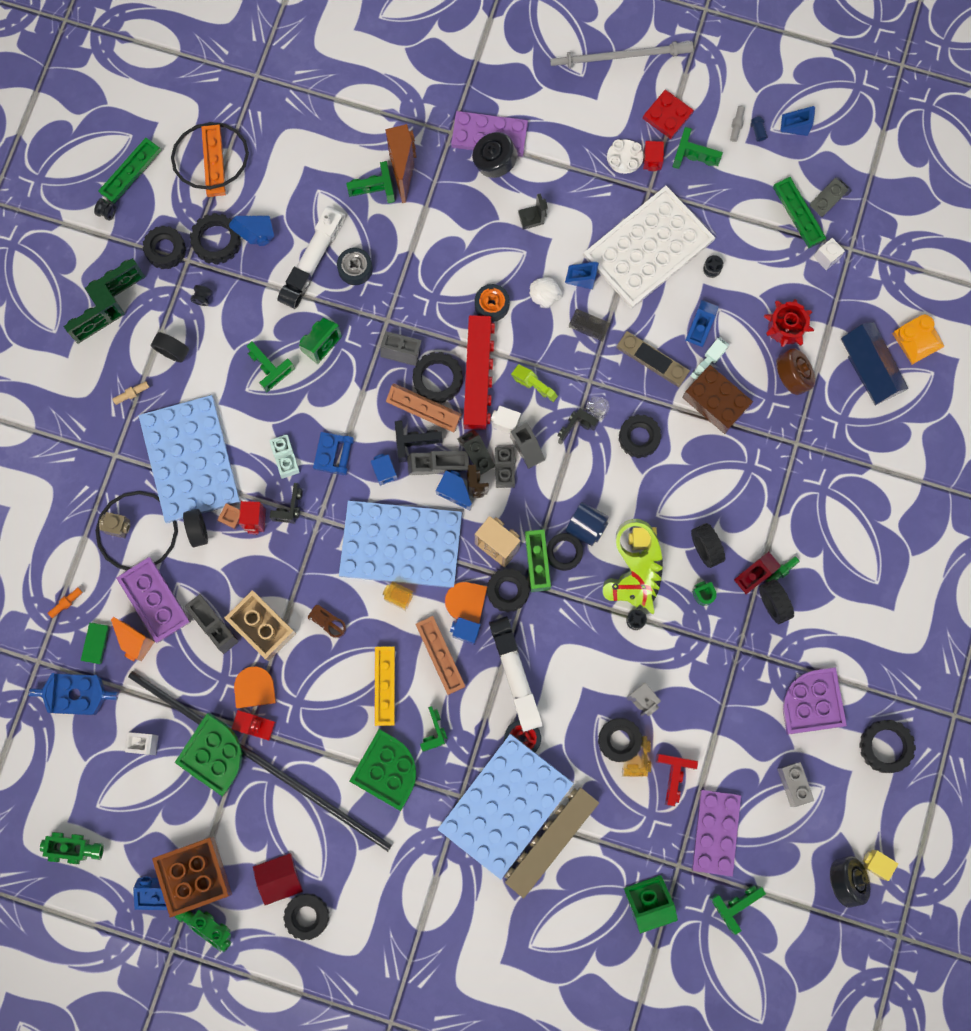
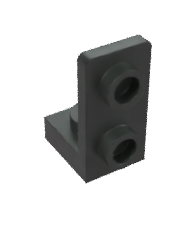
M835 177L810 203V206L823 217L843 196H848L852 190L840 178Z
M541 193L537 194L536 206L518 210L523 230L544 224L548 206L546 199H542Z
M579 408L577 413L574 411L569 417L568 421L570 423L566 428L563 426L557 436L560 437L558 443L562 444L577 421L580 422V426L584 429L594 431L599 420Z
M471 430L457 438L459 444L466 450L473 465H476V470H480V475L495 467L487 448L476 431Z
M298 483L293 485L290 512L284 508H276V511L271 510L270 519L272 521L295 524V520L300 515V507H297L298 500L302 499V489Z

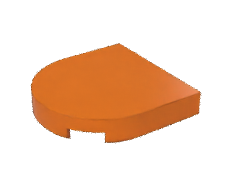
M460 582L453 585L445 597V606L448 613L456 620L459 617L479 624L487 586L469 582Z
M255 666L248 667L237 675L234 683L237 709L276 703L274 681L265 669Z

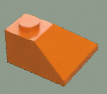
M112 617L111 622L120 648L126 652L124 656L133 662L136 659L142 661L154 644V641L122 620Z

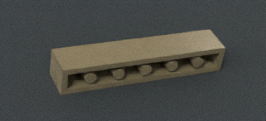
M581 787L578 790L574 788L567 797L570 799L565 806L561 804L556 810V818L553 821L549 819L542 828L544 833L540 837L536 836L529 844L532 846L529 852L526 853L524 851L517 859L519 862L515 869L511 867L505 874V884L523 899L598 806L599 802Z

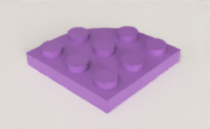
M836 667L805 673L789 686L783 700V716L787 735L847 726Z

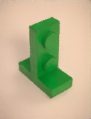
M685 127L672 167L679 169L683 156L691 161L704 162L708 166H718L723 152L688 142L692 129Z
M387 161L380 162L382 176L374 175L368 179H353L347 182L349 197L385 190L387 202H395Z
M253 341L246 345L249 350L247 353L254 362L257 360L261 364L260 369L267 375L259 382L266 393L295 370L293 363L288 358L276 368Z
M753 885L744 891L745 895L740 898L738 896L728 901L729 905L727 907L718 894L710 897V900L732 934L736 935L742 931L733 916L766 895L762 887H755Z

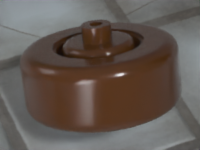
M793 348L777 357V372L788 391L795 395H801L814 387V370L808 358L800 350Z

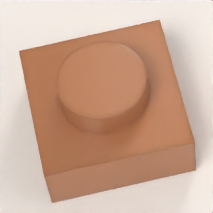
M226 503L217 520L236 530L239 524L240 510Z

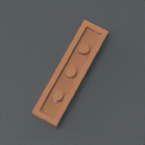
M397 384L391 385L386 399L387 403L453 433L456 431L462 416L459 412Z
M431 616L416 623L415 625L447 695L465 688V684L434 617Z

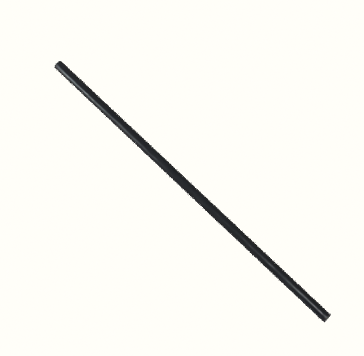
M134 671L129 674L128 678L198 725L203 720L201 716ZM240 743L244 756L387 852L392 847L390 843Z

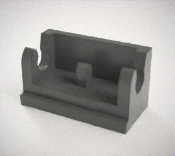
M385 331L380 346V357L416 366L418 355L421 352L422 340Z

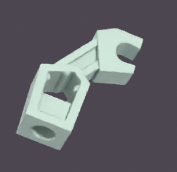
M721 337L717 338L704 355L707 358L698 365L697 369L690 376L696 380L712 362L715 364L730 345Z

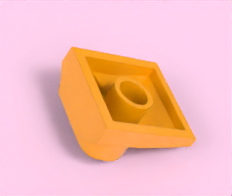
M926 314L904 324L892 333L912 365L945 347L934 328V320Z

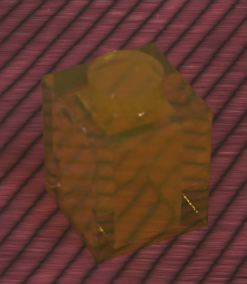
M392 581L391 585L387 584L383 595L385 596V602L406 611L414 592Z

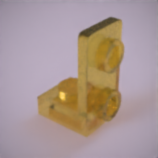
M642 736V768H639V764H627V768H622V777H647L648 773H651V760H648L647 752H651V742L647 740V736Z

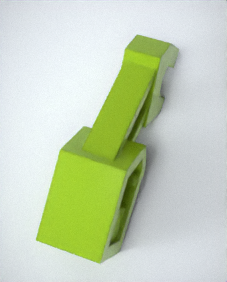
M518 364L511 373L516 382L527 388L533 386L542 397H548L552 402L558 397L555 391L538 380L537 375L532 370Z

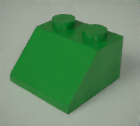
M326 318L317 321L312 326V331L301 338L299 342L300 350L315 363L319 364L342 338L339 325Z
M662 875L624 888L640 934L678 921L674 902Z

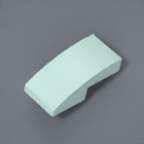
M288 435L269 440L281 478L300 473Z

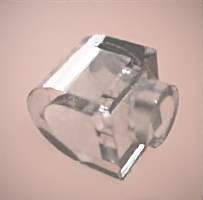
M592 396L591 401L587 400L586 412H589L590 415L598 420L607 416L609 403L606 399Z

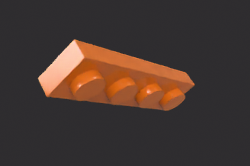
M220 125L201 126L206 186L224 183ZM225 186L210 190L206 189L207 197L225 196L226 189Z

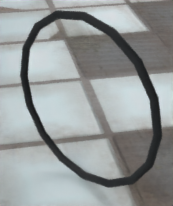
M208 122L195 125L179 137L173 146L171 162L173 171L182 182L193 188L210 190L224 187L237 179L246 167L249 151L246 140L238 130L227 124ZM220 125V127H225L235 132L242 140L245 149L243 165L235 176L224 183L212 186L195 185L181 176L176 169L174 157L178 144L187 134L197 128H201V126Z
M142 491L124 493L110 501L99 515L95 530L97 546L104 558L119 569L129 570L131 567L119 565L107 556L101 546L99 521L112 504L124 497L140 494L153 497L160 502L159 497L155 494ZM173 521L174 534L171 546L162 558L154 562L155 565L164 561L174 548L178 533L176 521Z

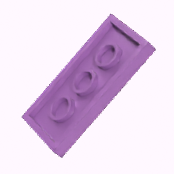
M456 111L451 148L473 150L476 143L483 136L493 132H501L511 138L517 148L518 156L523 157L528 120Z
M150 557L116 577L156 643L161 642L191 623Z
M700 790L692 871L733 877L741 795Z

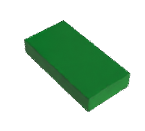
M89 622L81 661L102 664L110 626Z

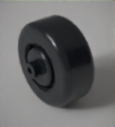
M493 132L483 136L476 143L472 153L473 162L481 174L489 178H497L507 174L514 167L518 157L517 148L511 138L501 132Z
M853 856L836 859L830 868V882L836 898L843 906L848 908L866 904L870 898L871 888L869 877L863 864Z

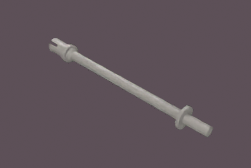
M674 41L669 46L571 56V53L567 52V57L550 59L551 66L567 64L568 69H571L572 64L667 53L674 57L677 54L693 53V42L677 43Z

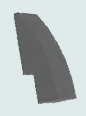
M466 451L411 453L407 456L408 475L467 471L469 465L468 454Z
M200 594L185 605V608L204 633L208 635L223 654L239 642Z

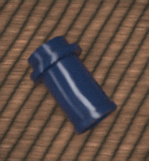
M761 116L753 118L750 124L753 127L757 142L768 138L763 124L765 121Z

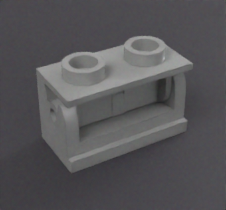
M646 683L627 697L628 701L631 700L638 709L643 711L640 714L641 716L653 714L659 708L657 704L661 702Z
M801 762L777 769L790 807H798L814 801Z

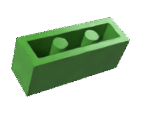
M545 530L525 531L531 592L550 590L551 583Z

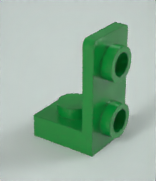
M432 706L428 707L438 738H435L434 735L424 738V743L420 744L422 752L445 744L444 740L448 739L444 727L441 729L439 727L438 721L441 718L438 710H433Z

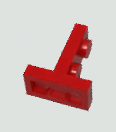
M237 710L231 729L270 741L276 722Z
M657 754L656 763L671 765L665 805L675 806L680 800L681 791H678V785L682 783L684 775L681 767L695 770L698 767V761Z

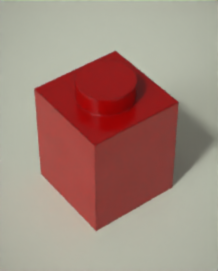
M645 141L643 169H648L649 171L662 169L664 142Z

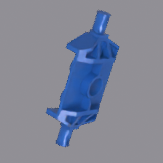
M51 673L42 689H29V692H35L29 693V697L43 698L47 712L55 714L96 715L103 701L118 700V692L105 691L103 682L98 675ZM75 689L80 691V697L77 700L71 698V692Z

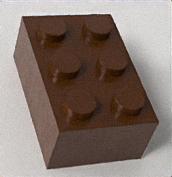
M711 365L693 382L682 397L724 434L728 432L753 403L749 397Z

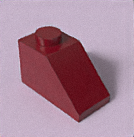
M768 551L736 577L734 581L745 594H748L779 569L781 565Z

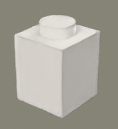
M831 238L818 249L814 258L827 270L841 258L845 250Z
M499 406L498 411L494 410L491 417L493 428L510 434V431L517 428L521 413Z

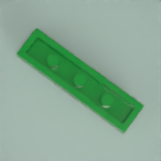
M145 138L98 192L108 201L116 203L161 152L160 147L148 138Z
M791 177L774 184L773 189L808 249L825 241L826 237Z

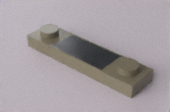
M626 331L616 347L677 387L681 386L690 372L687 368Z

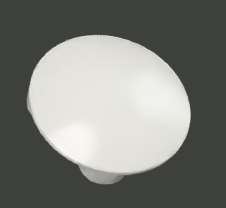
M615 140L607 153L609 166L614 171L623 174L636 171L643 162L641 145L631 140Z

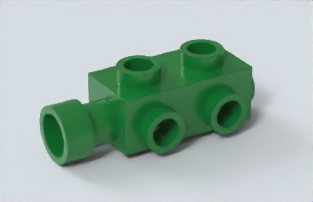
M52 832L50 836H46L45 840L41 841L40 852H43L42 857H48L47 861L60 862L61 858L68 859L67 863L80 864V861L87 860V857L101 860L104 845L100 843L90 845V840L84 839V835L72 834L70 838L64 837V833ZM57 843L61 844L60 850L56 849ZM77 845H80L79 853L76 851Z
M190 910L175 916L181 923L185 922L192 931L220 952H225L232 943L230 941V929L223 923L219 925L213 921L214 917L207 911L203 913L198 910L194 914Z

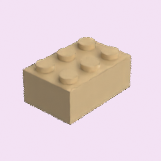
M489 516L475 533V545L505 568L519 551L521 540L518 538L520 536L512 529L508 531L504 528V523L497 517L493 519Z
M253 590L225 617L232 627L267 661H270L297 634Z

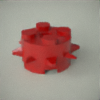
M796 299L793 302H786V304H782L778 300L775 301L776 309L774 313L764 315V318L769 320V330L766 335L781 343L782 347L786 344L795 343L800 346L803 345V335L805 332H814V328L809 326L812 311L804 310V306L797 303Z

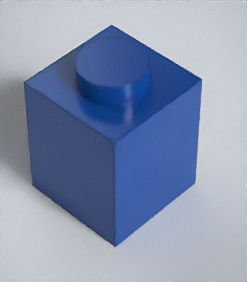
M380 454L375 456L371 464L379 485L397 480V475L389 455Z
M458 617L457 622L453 621L450 632L453 633L452 638L475 645L481 624Z

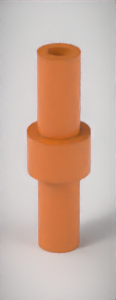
M77 587L67 597H62L58 601L59 603L48 612V615L54 618L63 609H68L72 602L83 593L81 589Z

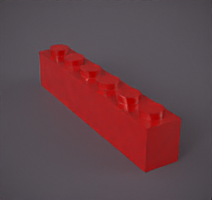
M469 315L464 429L486 430V424H490L491 413H487V406H491L492 395H488V388H492V377H489V370H493V359L490 358V352H494V341L490 339L491 334L495 332V323H491V316Z

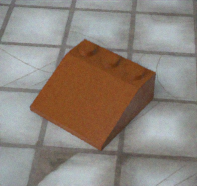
M407 124L385 129L389 156L402 203H406L414 169V158H417L414 134L412 130L409 131Z
M209 837L152 858L170 918L232 895L214 837Z

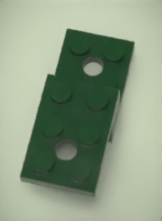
M132 258L123 261L119 267L107 271L103 277L91 281L85 287V290L96 306L88 308L81 316L70 319L63 326L77 344L125 315L115 296L145 278L135 260Z

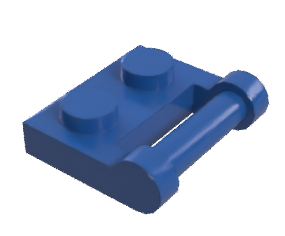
M321 432L313 469L347 475L348 469L346 466L354 438ZM339 443H344L339 467H335L334 463Z

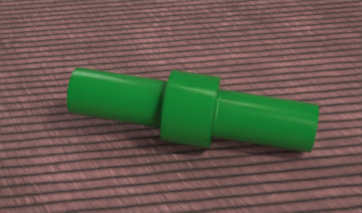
M794 556L786 564H781V567L765 580L766 583L773 579L784 578L789 574V570L800 562L799 559Z

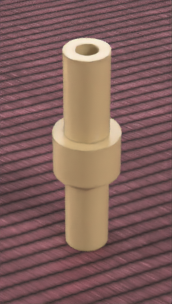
M145 381L133 388L131 386L125 389L124 393L112 398V400L117 405L127 399L131 400L137 397L138 393L150 387Z

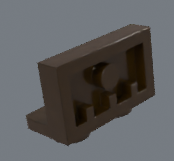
M468 465V495L473 496V498H483L488 493L489 483H480V470H476V465Z

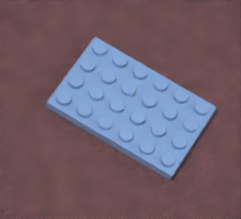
M212 395L138 415L165 523L183 519V513L186 511L199 509L203 514L224 508L226 503L229 505L241 503Z
M348 501L339 577L446 588L454 587L462 512Z
M510 734L438 830L501 880L574 783Z

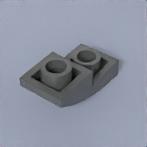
M495 447L496 488H515L514 447Z

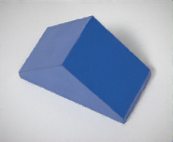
M811 106L782 114L780 131L782 133L808 136L814 124L815 107Z
M590 262L569 265L565 283L593 290L599 263Z

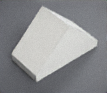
M128 732L125 752L156 755L159 736Z

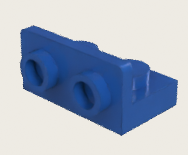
M149 876L138 878L133 887L134 910H167L158 878H151Z

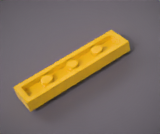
M395 646L375 647V726H395Z

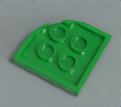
M207 713L174 763L223 797L239 774L242 764V750L233 730L211 713Z
M379 729L349 782L401 811L414 788L416 766L408 748L396 738Z

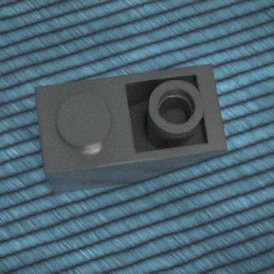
M528 423L510 431V438L528 469L545 461L538 441Z

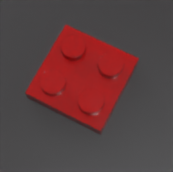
M664 90L643 115V120L672 139L690 118L694 110L670 92Z

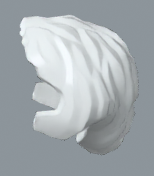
M552 278L537 279L530 285L529 293L532 301L539 304L541 308H549L555 301H559L562 298V290Z

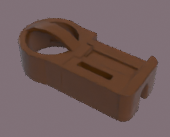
M315 605L309 613L308 619L322 627L331 637L340 638L346 633L345 623L320 605ZM333 622H340L344 627L343 630ZM331 626L341 634L333 635L329 627Z

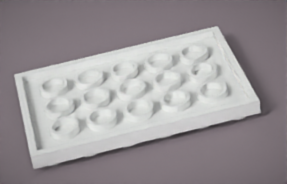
M665 186L586 250L583 256L589 263H599L597 272L633 309L715 240V237L678 197Z

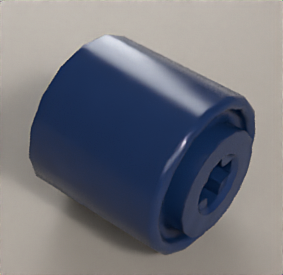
M581 502L565 532L593 546L595 542L598 543L605 531L609 516Z

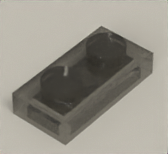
M579 309L575 310L569 323V328L602 342L610 327L609 322Z

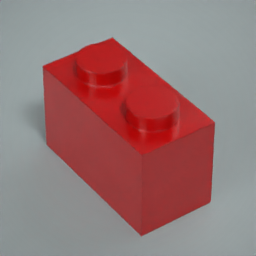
M241 501L239 525L247 531V534L258 535L259 532H264L266 517L264 506L261 502Z

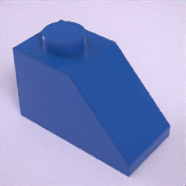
M234 216L229 224V227L250 244L265 246L274 237L270 216Z
M701 300L685 341L703 347L719 306Z
M445 471L436 489V495L470 511L472 503L463 478L455 471Z

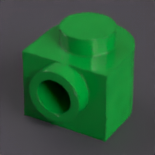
M703 581L694 585L695 589L692 590V593L698 604L708 606L716 599L717 594L712 582L706 584Z

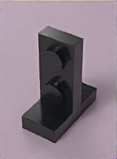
M395 421L399 462H407L405 447L443 443L441 431L428 430L426 433L420 434L417 431L408 432V435H404L403 422Z

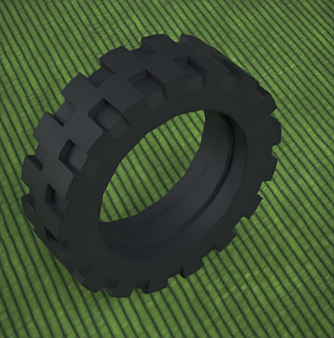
M224 214L204 215V218H199L196 221V225L192 226L190 243L194 252L201 260L217 265L221 262L226 263L228 259L235 257V253H238L239 245H241V236L229 227L232 221L231 218H227ZM214 226L226 228L230 232L231 238L223 250L210 252L202 247L201 237L208 228Z
M431 352L430 355H424L420 361H417L413 369L412 379L414 388L419 395L434 402L445 403L446 400H452L459 393V389L462 387L463 376L461 366L450 354ZM443 364L451 369L453 382L449 388L441 392H433L424 386L422 374L430 365Z
M881 720L872 723L862 733L861 742L859 743V748L862 751L860 753L864 757L865 763L870 765L873 770L881 773L900 772L905 767H908L911 764L910 761L914 759V751H916V745L913 742L915 739L911 736V731L905 728L902 723L895 722L894 720ZM882 730H891L901 738L903 752L901 757L893 763H884L878 760L873 753L872 740Z

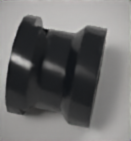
M100 198L95 205L94 214L98 217L103 216L106 220L110 221L116 213L117 206L113 202L108 203L105 199Z
M717 255L709 256L703 266L704 274L709 278L717 277L723 268V260Z
M195 285L193 289L194 295L191 296L190 300L197 305L208 306V298L212 295V290L201 285Z
M641 610L631 611L626 618L627 626L632 630L642 629L647 622L646 614Z

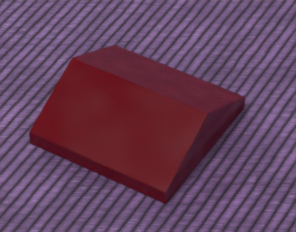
M291 853L253 866L257 888L264 905L303 892Z

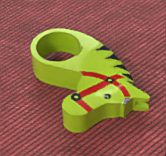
M629 519L622 523L616 532V546L630 571L623 574L619 579L610 578L604 581L603 596L609 601H627L636 606V609L646 608L651 614H654L653 601L660 588L663 570L660 543L654 530L646 521ZM638 526L647 530L651 536L647 550H643L641 554L625 550L620 543V538L626 529Z

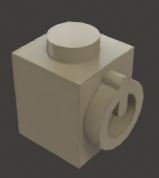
M106 512L99 521V529L107 535L125 539L130 529V520L122 515Z

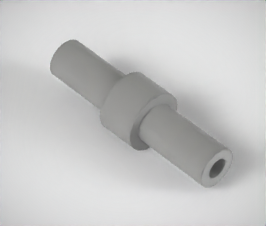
M738 106L736 117L732 121L731 127L733 129L730 138L732 142H737L739 131L742 129L744 106Z

